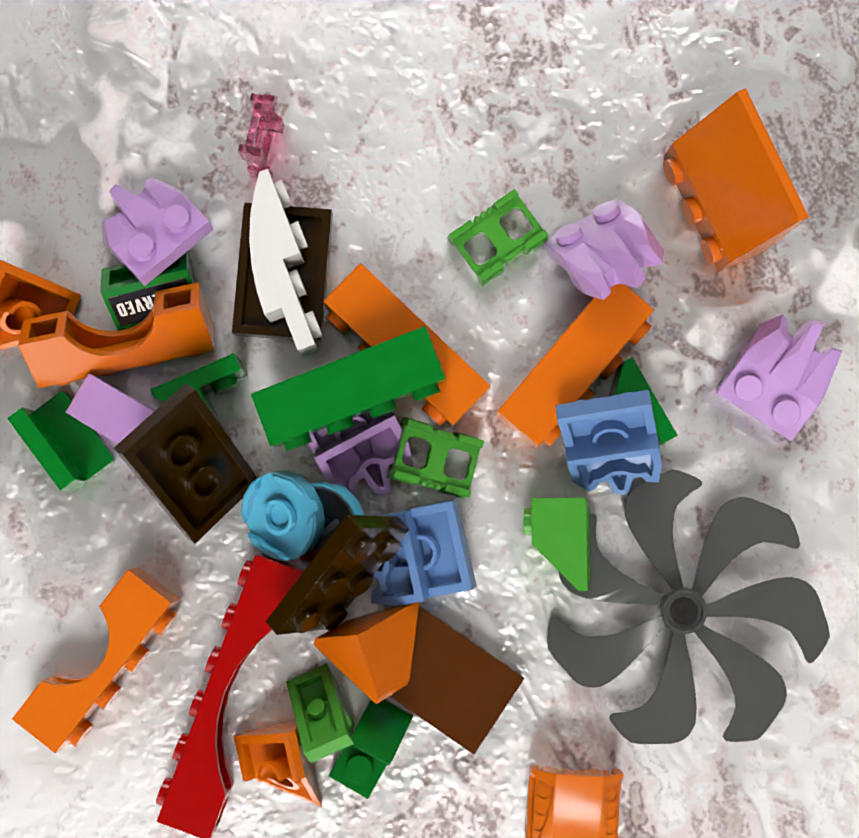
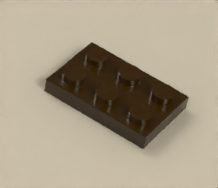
M244 203L232 334L235 336L293 340L285 317L270 322L264 315L251 265L249 236L252 203ZM290 206L284 209L289 223L299 222L308 247L300 250L305 263L288 270L289 272L295 269L298 270L307 295L299 297L305 313L314 312L323 335L325 312L323 300L326 298L333 212L332 209ZM322 337L316 338L315 341L322 342Z
M184 384L114 447V450L180 531L194 544L243 498L251 482L257 479L253 470L200 395L187 384Z
M347 515L268 617L266 623L276 635L334 629L346 618L348 613L346 609L353 600L370 588L374 581L373 575L379 567L394 557L401 547L400 541L409 531V528L399 517Z

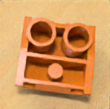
M529 765L524 838H618L619 800L624 773L620 769H611L610 774L608 770L583 769V771L568 770L567 768L559 770L550 766H542L540 769L539 765Z

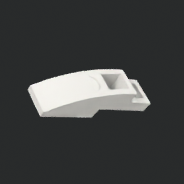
M265 169L259 172L250 214L249 243L256 290L264 315L270 322L286 318L296 348L301 356L305 357L319 351L315 339L323 335L314 312L305 313L299 297L307 295L298 270L295 269L289 272L288 269L305 263L300 250L308 246L299 222L290 224L284 209L292 206L283 180L274 183L269 170Z

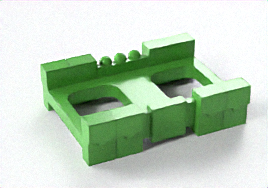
M515 189L497 200L491 207H488L486 213L481 212L480 217L475 216L473 223L471 220L467 221L450 233L447 238L473 270L482 287L504 272V265L507 266L521 256L522 252L527 256L548 240V233L545 229H542ZM514 209L520 210L532 226V230L518 240L511 239L500 224V219ZM478 234L486 235L497 251L493 258L482 265H477L464 248L465 243Z
M402 417L400 426H403L399 444L392 470L388 469L386 478L411 485L425 486L438 490L437 492L463 499L465 497L470 498L471 491L469 490L480 448H483L484 441L458 432L449 433L433 429L434 426ZM410 437L423 439L429 443L430 447L426 463L421 469L410 467L403 463L402 458L406 442ZM452 448L465 451L470 456L466 475L462 480L450 478L444 474L447 454Z

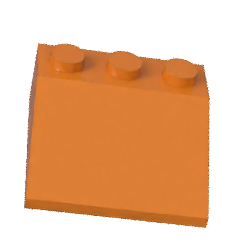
M746 88L736 92L673 142L663 157L665 160L663 162V169L666 178L671 185H677L683 198V213L690 224L696 225L702 237L700 246L703 255L709 263L715 264L718 272L765 252L809 217Z

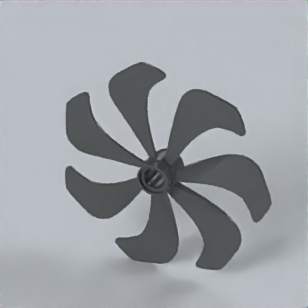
M669 470L661 473L659 482H645L637 486L630 492L625 501L624 515L637 543L671 588L670 591L663 595L623 574L602 555L596 540L597 516L592 513L590 514L591 590L578 591L558 571L562 584L571 593L587 599L622 604L660 606V615L622 632L595 637L580 635L568 627L559 617L553 616L548 630L547 648L554 659L576 683L594 688L604 686L620 675L647 648L665 626L673 631L662 677L650 699L642 707L626 712L612 713L609 716L613 726L629 742L636 744H672L684 740L693 730L697 711L696 693L685 634L693 632L723 669L734 694L735 709L730 723L723 733L724 740L730 742L758 740L775 720L783 708L787 697L786 685L782 676L768 662L754 652L703 624L706 617H743L769 621L790 631L800 646L805 660L808 663H812L821 654L830 638L828 623L816 590L804 580L794 577H783L745 587L707 604L702 596L733 559L756 544L767 542L798 549L800 547L799 536L790 515L777 508L746 497L734 498L724 503L715 514L706 534L692 589L683 587L673 543V521L677 505L691 492L700 488L702 481L682 471ZM681 597L690 598L696 606L695 616L685 623L675 621L670 614L672 603Z

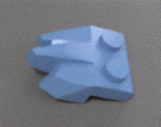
M649 390L626 392L620 395L578 400L572 403L556 405L557 421L566 449V462L572 481L587 491L596 489L601 482H608L614 494L629 495L632 480L636 477H642L646 482H659L663 465Z
M458 499L416 506L382 515L399 517L409 528V531L401 539V547L396 555L387 562H384L373 575V577L379 580V586L371 591V603L399 606L422 602L429 597L473 590L477 586Z

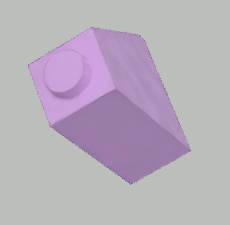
M89 373L66 413L118 444L156 409Z

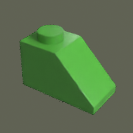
M531 498V508L524 509V534L532 536V545L578 591L591 590L590 500L587 498Z

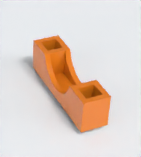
M200 282L155 291L154 304L147 317L137 325L124 330L105 331L92 328L77 320L69 311L23 320L18 347L38 388L52 385L63 386L75 380L84 379L89 373L94 376H109L125 369L139 366H154L162 361L185 356L196 357L204 352L215 350L214 323Z
M140 567L128 569L99 606L109 630L108 649L100 666L90 676L85 678H67L55 675L41 681L12 720L54 753H57L69 744L76 747L92 729L94 724L89 719L97 708L100 707L105 710L121 691L122 687L117 682L127 669L133 673L146 659L150 650L145 646L155 633L162 636L173 624L178 616L174 608L181 599Z

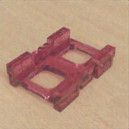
M251 93L250 102L254 110L246 144H239L238 152L242 160H246L248 164L247 170L251 177L258 178L260 171L268 169L273 179V172L267 166V158L273 132L283 134L285 125L282 117L277 114L278 105L274 96Z

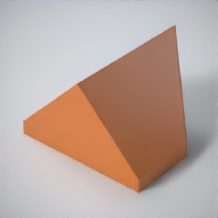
M0 260V350L18 346L23 320L63 311H69L73 315L81 295Z
M420 602L399 605L347 620L315 638L313 645L375 704H378L406 686L410 680Z
M296 720L233 736L243 781L254 779L322 807L313 764L304 755Z

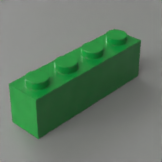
M423 326L251 394L270 447L284 445L286 452L312 443L310 437L312 433L327 428L329 435L355 426L353 418L361 414L370 412L373 419L398 409L395 401L413 395L415 402L434 396L441 392L439 384L447 382L430 334L427 328Z

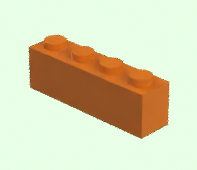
M362 263L323 300L327 310L330 312L325 317L327 321L343 336L350 331L362 342L357 347L359 351L423 326L427 328L447 382L439 384L440 393L423 400L426 404L421 410L439 427L446 422L453 429L489 391L491 386Z
M623 284L612 286L611 294L604 300L593 298L499 408L495 416L534 449L539 447L542 442L550 447L561 435L557 421L556 405L572 403L578 400H590L595 394L589 388L599 375L607 379L624 360L618 355L619 351L628 341L635 346L652 327L646 320L655 309Z

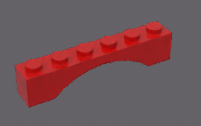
M263 554L255 555L253 562L246 560L237 582V585L243 587L238 603L234 604L231 602L224 615L221 628L227 630L222 646H214L208 658L205 672L210 673L211 676L205 691L199 689L192 701L189 716L195 719L189 734L182 733L175 747L172 760L178 761V765L173 778H165L157 795L156 804L162 806L156 822L199 838H212L218 829L234 785L227 766L223 738L225 710L231 687L243 662L258 642L272 631L266 620L305 569L284 561H276Z

